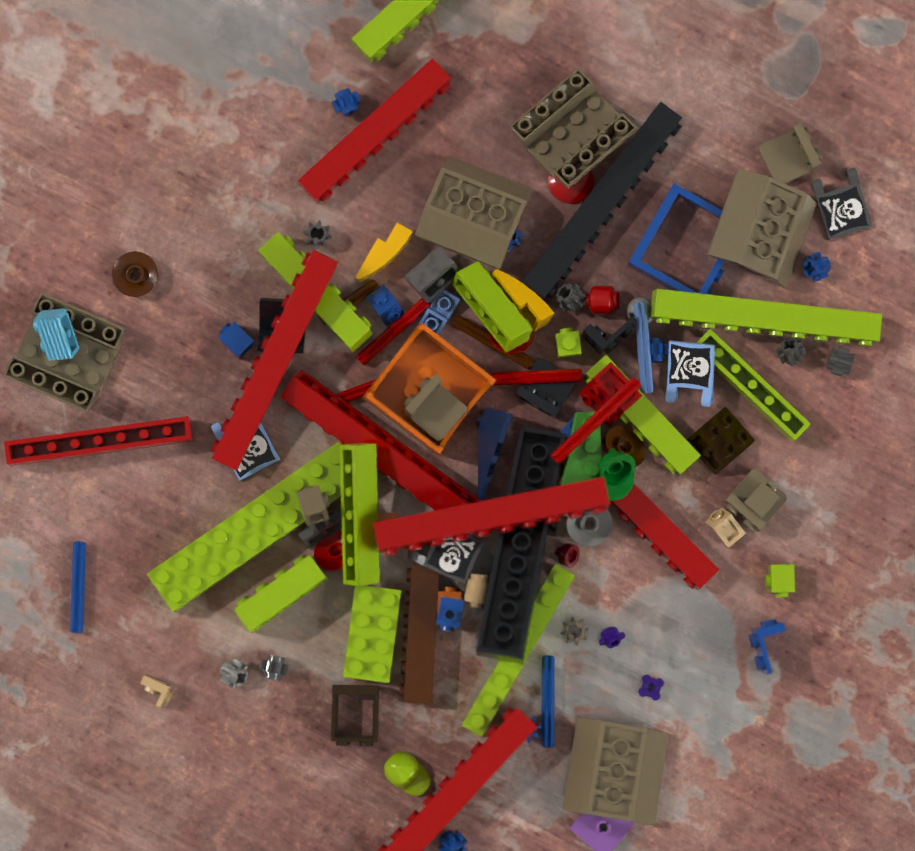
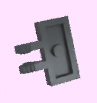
M339 511L329 513L330 519L306 526L302 532L298 533L307 549L342 529V518Z

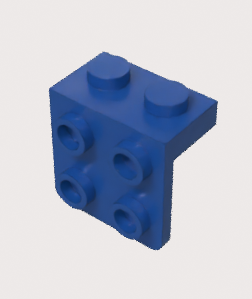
M777 619L760 622L761 626L752 628V634H749L751 647L756 648L758 655L754 657L757 670L762 671L766 675L772 674V669L763 637L786 632L784 622H777Z

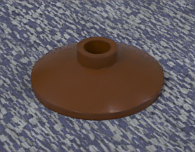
M133 251L123 254L117 259L112 269V280L115 287L122 294L129 297L146 295L154 288L158 279V270L155 262L151 257L142 252ZM139 272L140 277L136 280L133 279L132 274Z
M615 426L611 428L604 438L606 452L609 453L610 448H614L616 451L632 456L635 460V467L639 466L646 454L643 441H640L629 427Z

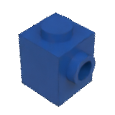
M441 597L436 625H441L440 630L454 632L455 628H460L464 605L463 600Z

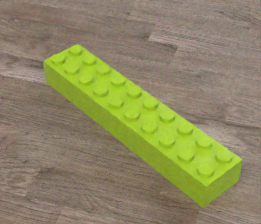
M339 442L147 573L172 612L176 613L305 524L306 521L296 492L302 491L303 488L308 486L315 487L319 485L321 493L326 492L330 506L341 499Z

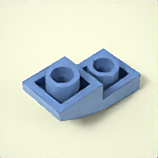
M444 289L434 298L419 324H425L437 335H440L461 298Z

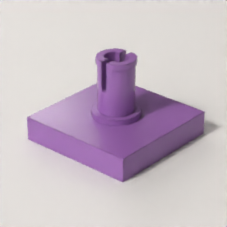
M581 813L569 828L593 850L612 851L635 823Z

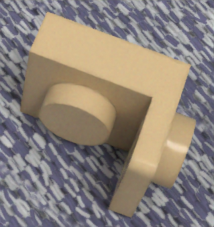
M724 508L714 511L705 522L713 529L727 548L746 534L732 514Z
M147 674L144 675L140 683L145 686L144 690L154 695H157L158 692L161 693L156 706L161 708L163 704L168 705L173 695V692L170 691L172 686Z

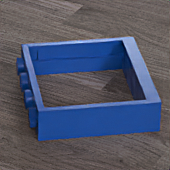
M673 184L627 266L670 290L697 293L641 261L677 196L720 219L721 209ZM716 261L699 291L700 294L711 295L712 290L709 288L713 281L718 283L724 272L720 269L724 262Z

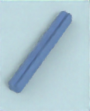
M646 302L634 303V315L636 318L640 389L642 393H652L654 389Z

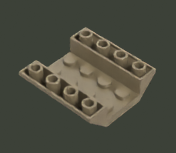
M579 68L509 126L528 153L557 183L568 189L638 130L624 113L619 115L595 90L593 82Z
M449 156L443 164L426 202L415 237L500 270L512 237L534 189Z
M737 169L707 255L724 263L738 264L765 276L766 281L787 289L817 203L807 193L769 176Z
M40 292L31 312L34 317L16 356L12 355L3 377L88 413L100 396L119 354L125 328ZM66 308L71 325H73L75 337H77L79 350L71 359L48 361L46 353H43L40 347L41 339L39 333H36L34 330V319L40 311Z
M577 718L562 810L654 826L669 733L600 720Z

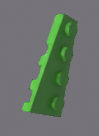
M595 412L575 413L571 435ZM600 426L566 457L564 475L561 478L560 486L600 478Z

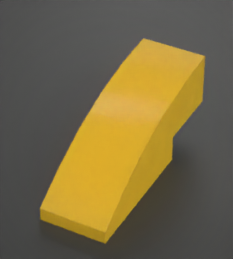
M396 223L386 242L377 238L355 277L356 281L361 283L388 266L406 247L413 236V231Z
M498 269L494 270L491 278L502 287L504 294L516 305L523 318L530 322L533 332L548 325L554 312L545 301L519 280Z

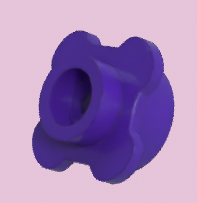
M608 627L602 631L599 644L601 646L606 645L608 648H614L625 638V633H619L616 627Z
M644 675L642 677V686L638 690L641 697H651L653 700L660 699V690L664 686V681L661 678L654 679L650 675Z

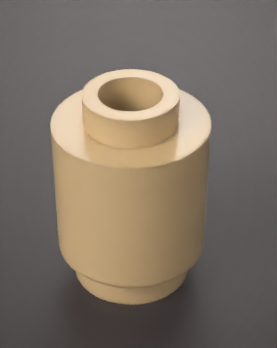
M471 573V577L467 580L464 601L468 602V606L481 608L482 604L485 605L489 587V576Z

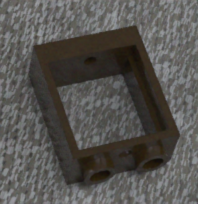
M332 685L331 741H336V746H350V742H359V746H373V742H378L380 686ZM339 694L373 695L372 735H338Z

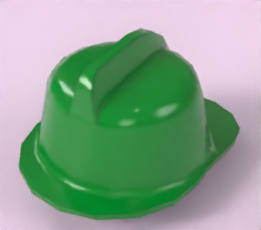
M610 448L609 453L604 455L599 462L600 478L604 477L609 501H617L628 495L633 487L635 473L634 458L628 454L616 451L614 448Z

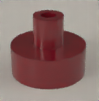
M565 543L561 548L558 547L556 549L555 555L558 556L561 565L571 568L577 563L580 550L577 545Z

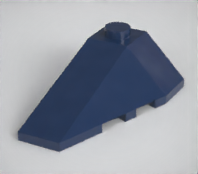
M485 408L484 413L479 412L476 425L479 426L478 498L481 501H484L513 415L490 408Z

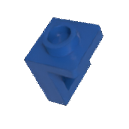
M384 284L366 297L369 304L386 326L395 322L404 314L403 309Z

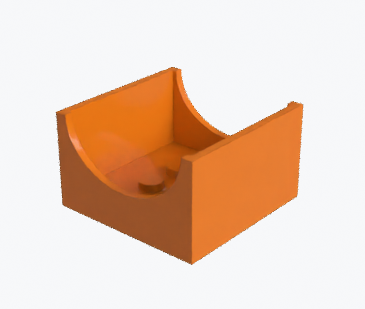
M421 323L413 330L362 399L432 453L440 454L455 429L496 379L425 324ZM434 374L442 379L441 385L467 407L465 414L439 442L431 438L403 414L406 408L404 405L405 401L412 394L416 396L421 391L419 386L427 376L431 379Z

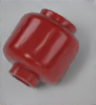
M596 285L591 288L590 293H586L585 305L590 308L593 315H612L616 309H619L620 294L613 286Z

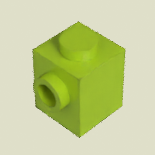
M573 328L560 329V333L555 335L557 359L580 357L582 353L579 331H573Z
M794 564L769 565V574H765V588H769V593H775V598L789 597V593L795 592Z

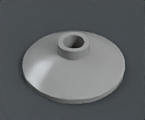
M606 508V512L592 515V512L582 513L583 516L580 518L569 519L568 517L566 527L570 537L576 543L587 547L603 543L609 537L612 530V517L608 509ZM586 520L593 522L592 528L585 527L584 523Z

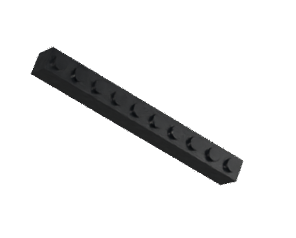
M660 101L522 281L543 301L546 297L550 299L558 290L556 284L559 280H566L572 272V269L569 268L574 261L579 262L586 253L583 250L588 243L593 244L600 235L597 232L602 224L605 227L614 217L611 213L615 207L621 208L627 200L625 194L628 190L634 191L640 183L641 179L638 177L643 171L647 173L654 165L655 161L652 160L657 153L661 155L669 144L666 141L670 135L675 137L682 128V125H680L682 117Z

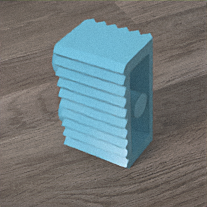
M66 308L40 311L34 319L33 327L35 332L39 333L41 339L40 347L42 352L46 353L48 361L71 359L79 350L77 337H75L73 325H71Z

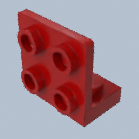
M610 362L579 392L582 401L596 412L629 380ZM637 390L603 423L610 427L643 395Z

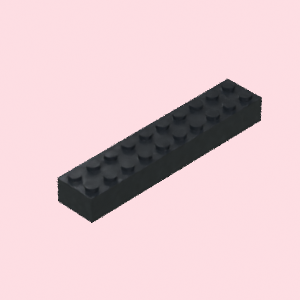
M525 426L520 427L507 496L558 486L562 462L558 464L551 457V454L566 441V434ZM545 521L536 522L537 526L531 528H523L521 525L513 527V531L499 532L476 647L477 656L523 664L550 524H546Z

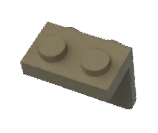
M802 123L794 126L790 132L760 145L758 149L771 177L785 184L817 170L821 165V154L817 148H813L810 141L812 140L811 133L807 127H803Z
M434 374L431 379L428 376L419 386L421 391L416 396L412 394L405 401L404 405L406 408L403 414L431 438L439 442L465 414L467 407L441 385L442 379Z
M752 469L723 502L727 504L725 508L734 516L738 514L744 519L743 524L752 532L754 530L759 532L784 504L787 496L757 469ZM761 482L765 484L769 482L778 490L776 494L780 498L760 518L743 502Z

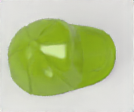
M398 751L386 761L384 774L392 785L412 796H420L428 790L431 781L430 776L418 759L411 753Z

